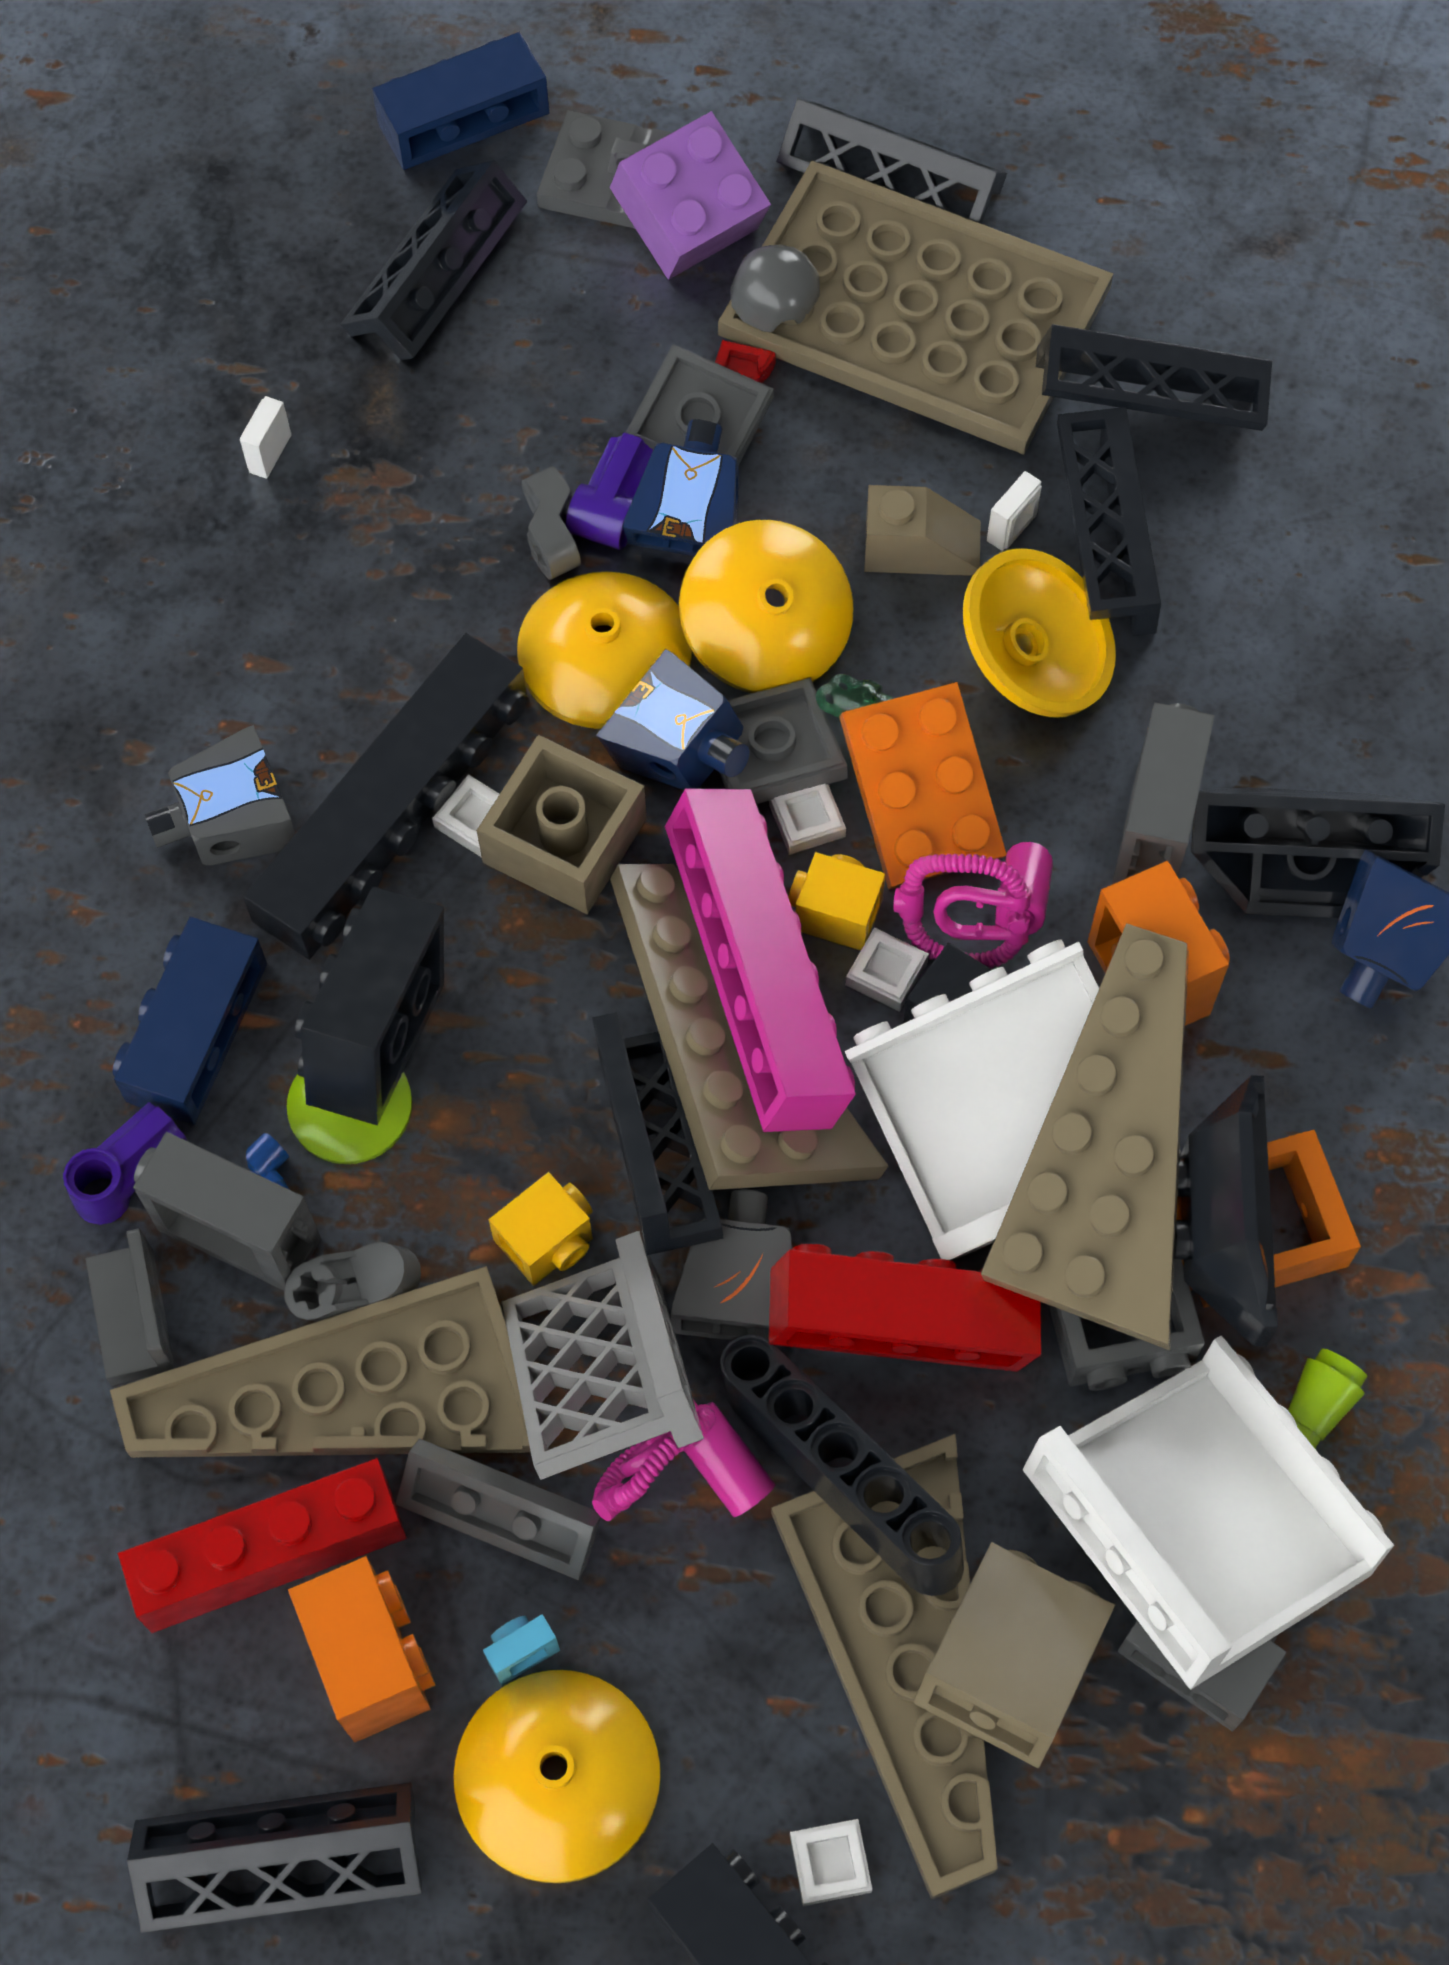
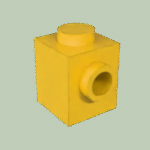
M815 852L808 873L800 870L797 871L788 897L791 906L796 907L795 912L798 914L801 922V932L861 951L871 934L883 900L885 873L866 868L861 862L847 855L835 854L827 856Z
M549 1172L488 1219L495 1243L533 1286L554 1269L558 1268L560 1271H565L575 1265L587 1253L589 1249L588 1242L593 1239L590 1218L588 1217L593 1213L590 1204L572 1183L569 1182L562 1187Z

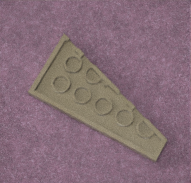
M618 864L610 880L709 1190L879 1180L889 1166L848 1108L845 1109L832 1129L763 1132L679 871L674 864Z
M1126 923L981 1275L984 1281L1170 1350L1171 1302L1174 1282V1238L1177 1218L1181 1130L1180 1108L1181 1090L1183 1088L1184 1026L1186 1023L1189 951L1188 945L1185 942Z
M487 1266L110 1390L124 1446L131 1458L409 1454V1451L419 1438L454 1453H531L507 1327Z
M956 1434L893 1459L955 1519L960 1527L964 1571L961 1581L953 1590L946 1594L929 1596L920 1594L911 1588L815 1491L771 1508V1515L931 1900L993 1874L998 1869L984 1740L913 1703L926 1671L970 1586L963 1529L962 1496L957 1467ZM885 1501L874 1505L871 1509L876 1512L886 1513L895 1510L899 1505L895 1502ZM930 1546L920 1550L917 1555L922 1558L933 1559L944 1555L947 1551L941 1547Z

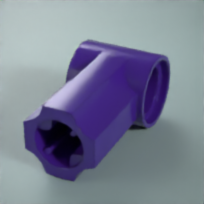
M628 433L610 438L589 484L581 483L572 497L566 518V527L570 534L619 550H623L626 547L628 541L623 529L624 520L653 452V449L642 438Z
M148 1102L97 1148L80 1151L72 1156L66 1164L63 1173L64 1186L75 1210L85 1221L103 1225L114 1222L128 1209L131 1195L135 1193L133 1186L136 1183L134 1181L136 1167L141 1157L149 1148H157L166 1131L187 1141L186 1136L159 1106L156 1107ZM104 1178L111 1180L108 1188L100 1194L88 1195L83 1193L85 1187L96 1179Z

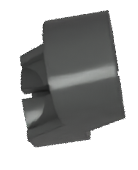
M551 466L522 480L524 495L534 514L528 526L529 532L527 533L528 543L532 551L531 555L549 580L581 565L577 546L566 527L567 512L572 500L571 489L554 466Z
M385 1242L371 1243L353 1251L321 1255L293 1269L287 1278L284 1288L285 1302L289 1310L298 1318L318 1322L417 1289L421 1278L420 1263L416 1255L408 1248Z

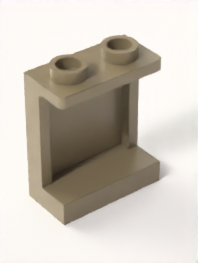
M991 1542L926 1671L913 1703L1039 1768L1059 1729L1115 1604L1099 1597L1086 1584L1077 1581H1067L1038 1566L1025 1553L1017 1550H1006Z

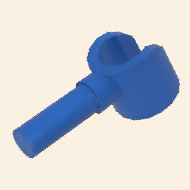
M264 1133L246 1151L248 1168L251 1172L289 1189L284 1178L276 1171L289 1158V1155L272 1136Z

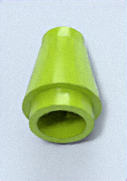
M1321 1348L1315 1359L1307 1358L1288 1411L1295 1419L1297 1428L1315 1449L1319 1442L1325 1439L1332 1429L1364 1396L1365 1392L1361 1389V1386L1367 1378V1374L1357 1365L1325 1348Z

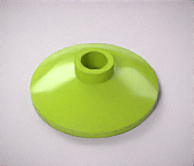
M404 1072L397 1083L378 1126L306 1105L304 1078L298 1076V1074L291 1084L287 1098L289 1124L299 1143L314 1156L337 1164L362 1163L387 1152L405 1132L412 1113V1094Z

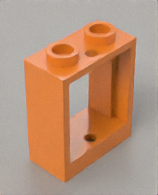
M1315 1129L1267 1142L1269 1170L1283 1167L1313 1243L1273 1255L1275 1288L1349 1267L1361 1245ZM1177 1197L1176 1219L1182 1220L1181 1197ZM1199 1296L1203 1307H1209L1210 1305Z

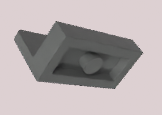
M140 1228L127 1231L129 1248L85 1258L105 1375L111 1386L175 1369L154 1251Z

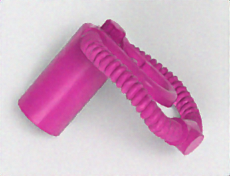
M1021 842L1009 849L1005 861L1002 862L999 859L994 860L991 856L986 858L985 855H981L979 858L977 854L973 855V857L971 854H967L966 857L964 854L959 856L957 854H935L933 856L920 857L909 865V869L904 877V883L900 888L895 889L894 912H898L899 916L903 919L904 930L908 939L911 940V944L928 953L930 960L936 959L944 949V946L930 939L925 928L922 927L921 918L924 914V887L922 886V881L924 877L929 873H938L940 871L942 873L945 871L948 873L952 871L954 873L958 871L960 873L964 871L967 873L971 871L972 873H977L978 871L979 874L984 872L985 875L995 876L996 879L1001 880L998 891L966 885L954 886L939 895L933 912L935 922L939 928L953 938L961 940H1005L1001 946L992 949V951L988 950L986 953L981 952V954L977 952L975 955L972 952L969 953V956L990 969L995 966L999 967L1001 964H1006L1008 960H1012L1023 945L1028 943L1029 935L1036 933L1044 924L1053 869L1052 855L1040 844ZM961 900L976 902L978 908H983L984 904L995 905V926L983 925V923H977L976 925L957 924L948 916L947 907L951 903Z
M694 1401L704 1439L678 1448L670 1431L642 1443L640 1442L636 1446L632 1445L630 1449H626L624 1453H621L607 1467L606 1472L603 1473L595 1488L592 1505L601 1518L611 1521L621 1511L628 1509L633 1502L641 1498L647 1492V1489L650 1488V1483L655 1481L654 1477L659 1476V1471L662 1472L664 1466H667L669 1461H672L674 1456H677L682 1451L686 1453L733 1517L745 1513L758 1504L774 1489L775 1483L717 1405L713 1402L697 1405ZM635 1474V1476H633L625 1484L621 1483L622 1479L630 1477Z

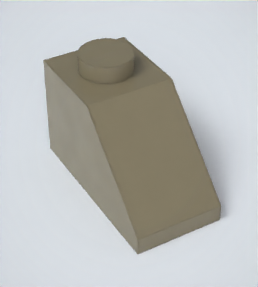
M868 485L864 572L973 576L980 567L981 521L928 487Z

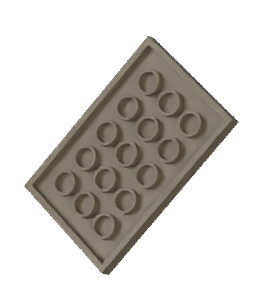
M812 160L762 247L786 245L795 247L806 254L819 274L820 296L818 301L800 324H797L794 320H788L779 324L773 332H764L743 322L732 308L730 300L718 321V335L739 344L770 350L776 353L777 359L1025 455L1054 398L1042 395L1044 369L1036 367L1037 346L1052 324L1089 330L1111 288L1113 273ZM1059 371L1058 380H1063L1067 372Z

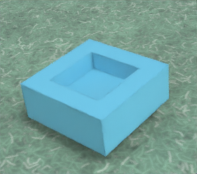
M543 1614L530 1622L526 1616H520L507 1622L491 1635L493 1644L483 1649L485 1657L501 1686L560 1651L556 1636Z

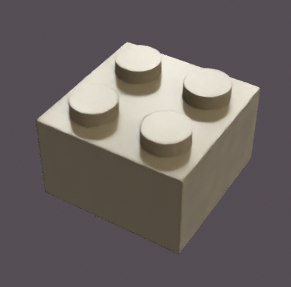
M538 735L476 830L482 862L588 915L647 819L645 787Z

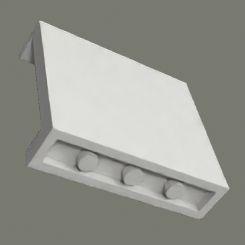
M1062 939L1048 943L1027 955L1031 963L1030 965L1008 975L1004 967L986 972L969 982L972 992L949 1002L946 994L933 997L911 1010L914 1019L891 1029L888 1021L871 1026L853 1037L857 1046L845 1051L925 1220L941 1259L954 1262L995 1241L1099 990L1083 956V948L1080 942L1065 947Z
M1222 1335L1213 1340L1204 1358L1191 1366V1368L1185 1369L1070 1435H1067L1063 1428L1059 1426L1039 1437L1023 1468L1027 1477L1190 1690L1370 1577L1394 1546L1384 1533V1529L1376 1516L1363 1508L1341 1481L1334 1465L1326 1458L1321 1457L1297 1428L1291 1413L1274 1400L1255 1377L1249 1362L1241 1355L1236 1354Z

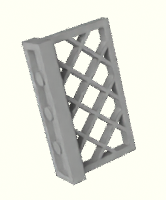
M640 1231L615 1239L619 1258L502 1301L533 1466L540 1480L670 1431L678 1448L704 1439L661 1281L650 1255L646 1253ZM616 1284L601 1303L587 1300L593 1292ZM547 1309L552 1310L540 1325L522 1322L523 1318ZM573 1315L587 1318L575 1334L561 1331ZM608 1323L623 1326L611 1342L596 1339ZM547 1346L561 1349L548 1365L534 1362ZM582 1354L596 1357V1360L584 1374L569 1371ZM617 1363L633 1366L621 1382L605 1379ZM555 1386L570 1389L557 1406L542 1403ZM591 1395L607 1398L593 1416L578 1412ZM628 1404L648 1408L649 1413L622 1423L615 1421ZM564 1428L579 1431L573 1441L548 1450V1447Z

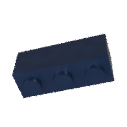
M520 32L499 40L490 41L481 47L452 58L443 59L434 65L402 77L393 78L384 84L372 88L378 125L403 170L550 114L546 76Z
M189 917L181 936L176 934L171 938L164 955L163 966L165 970L156 989L150 988L144 995L139 1008L138 1020L140 1024L131 1043L125 1042L120 1047L114 1061V1081L126 1103L143 1108L150 1102L156 1107L159 1106L171 1118L192 1125L196 1124L268 964L258 938L193 917Z

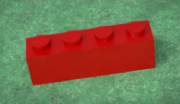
M801 1244L789 1249L770 1271L769 1345L1018 1372L1041 1355L1040 1301L984 1281L981 1275L983 1268L979 1271L956 1269V1264L946 1259H926L917 1264L894 1262L893 1255L879 1251L862 1252L855 1257L832 1254L831 1248L825 1245Z
M378 1458L117 1554L136 1618L151 1633L400 1542L407 1539L387 1477Z

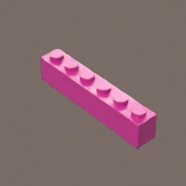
M685 789L668 819L665 829L763 1132L832 1129L856 1095L855 1079L852 1070L845 1064L836 1038L835 1020L828 1013L819 988L817 968L809 959L801 936L799 916L792 910L784 887L783 869L774 858L767 837L766 820L763 815L759 814L751 789Z

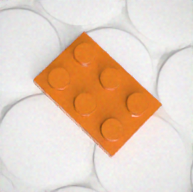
M958 682L841 713L839 716L882 870L885 873L888 890L900 887L905 881L904 877L909 869V865L914 860L923 856H933L935 854H957L959 856L964 854L966 857L967 854H971L973 857V855L977 854L979 858L981 855H985L986 858L991 856L994 860L1006 857L1007 853ZM948 872L929 873L924 877V880L948 874Z

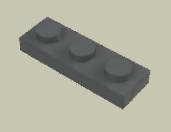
M420 1438L409 1451L395 1504L576 1580L580 1578L588 1564L601 1520L598 1513L591 1508Z

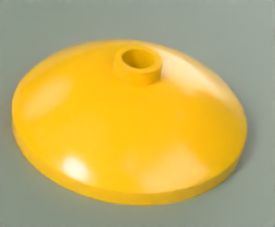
M746 521L717 533L697 552L686 570L681 585L679 614L681 626L690 649L699 662L720 681L749 693H756L810 677L812 682L817 680L830 669L843 652L853 623L854 609L851 587L847 575L836 556L821 540L811 533L781 521ZM775 589L779 591L784 598L783 606L774 607L770 605L765 597L766 590Z
M1024 548L1001 552L977 569L968 583L965 592L963 623L973 657L988 681L1003 696L1017 706L1041 716L1067 717L1075 715L1094 704L1104 694L1111 682L1115 667L1116 650L1109 618L1089 619L1083 578L1058 558L1041 551Z
M602 571L582 574L569 578L549 589L528 611L521 625L517 642L518 664L523 667L525 685L533 698L545 710L559 719L573 725L594 729H602L665 649L672 652L689 667L692 660V650L688 645L681 626L678 604L657 585L643 578L620 572ZM602 625L612 627L611 630L604 633L594 630L595 627Z
M570 1670L542 1671L523 1676L508 1683L489 1697L476 1711L462 1735L456 1754L454 1766L455 1798L467 1831L481 1851L493 1862L510 1873L528 1880L543 1883H568L589 1878L610 1868L629 1853L640 1840L652 1819L657 1805L661 1778L660 1761L655 1739L646 1719L636 1705L622 1691L610 1683L586 1673ZM552 1756H560L568 1764L565 1775L558 1780H549L541 1772L544 1761Z

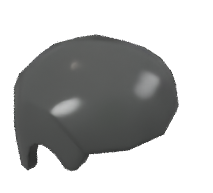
M768 245L757 248L744 257L730 289L732 308L743 322L764 332H773L779 324L788 320H794L797 324H800L806 314H809L820 296L819 274L806 254L795 247Z

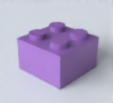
M712 111L620 161L610 185L612 193L668 280L757 230L771 206V203Z

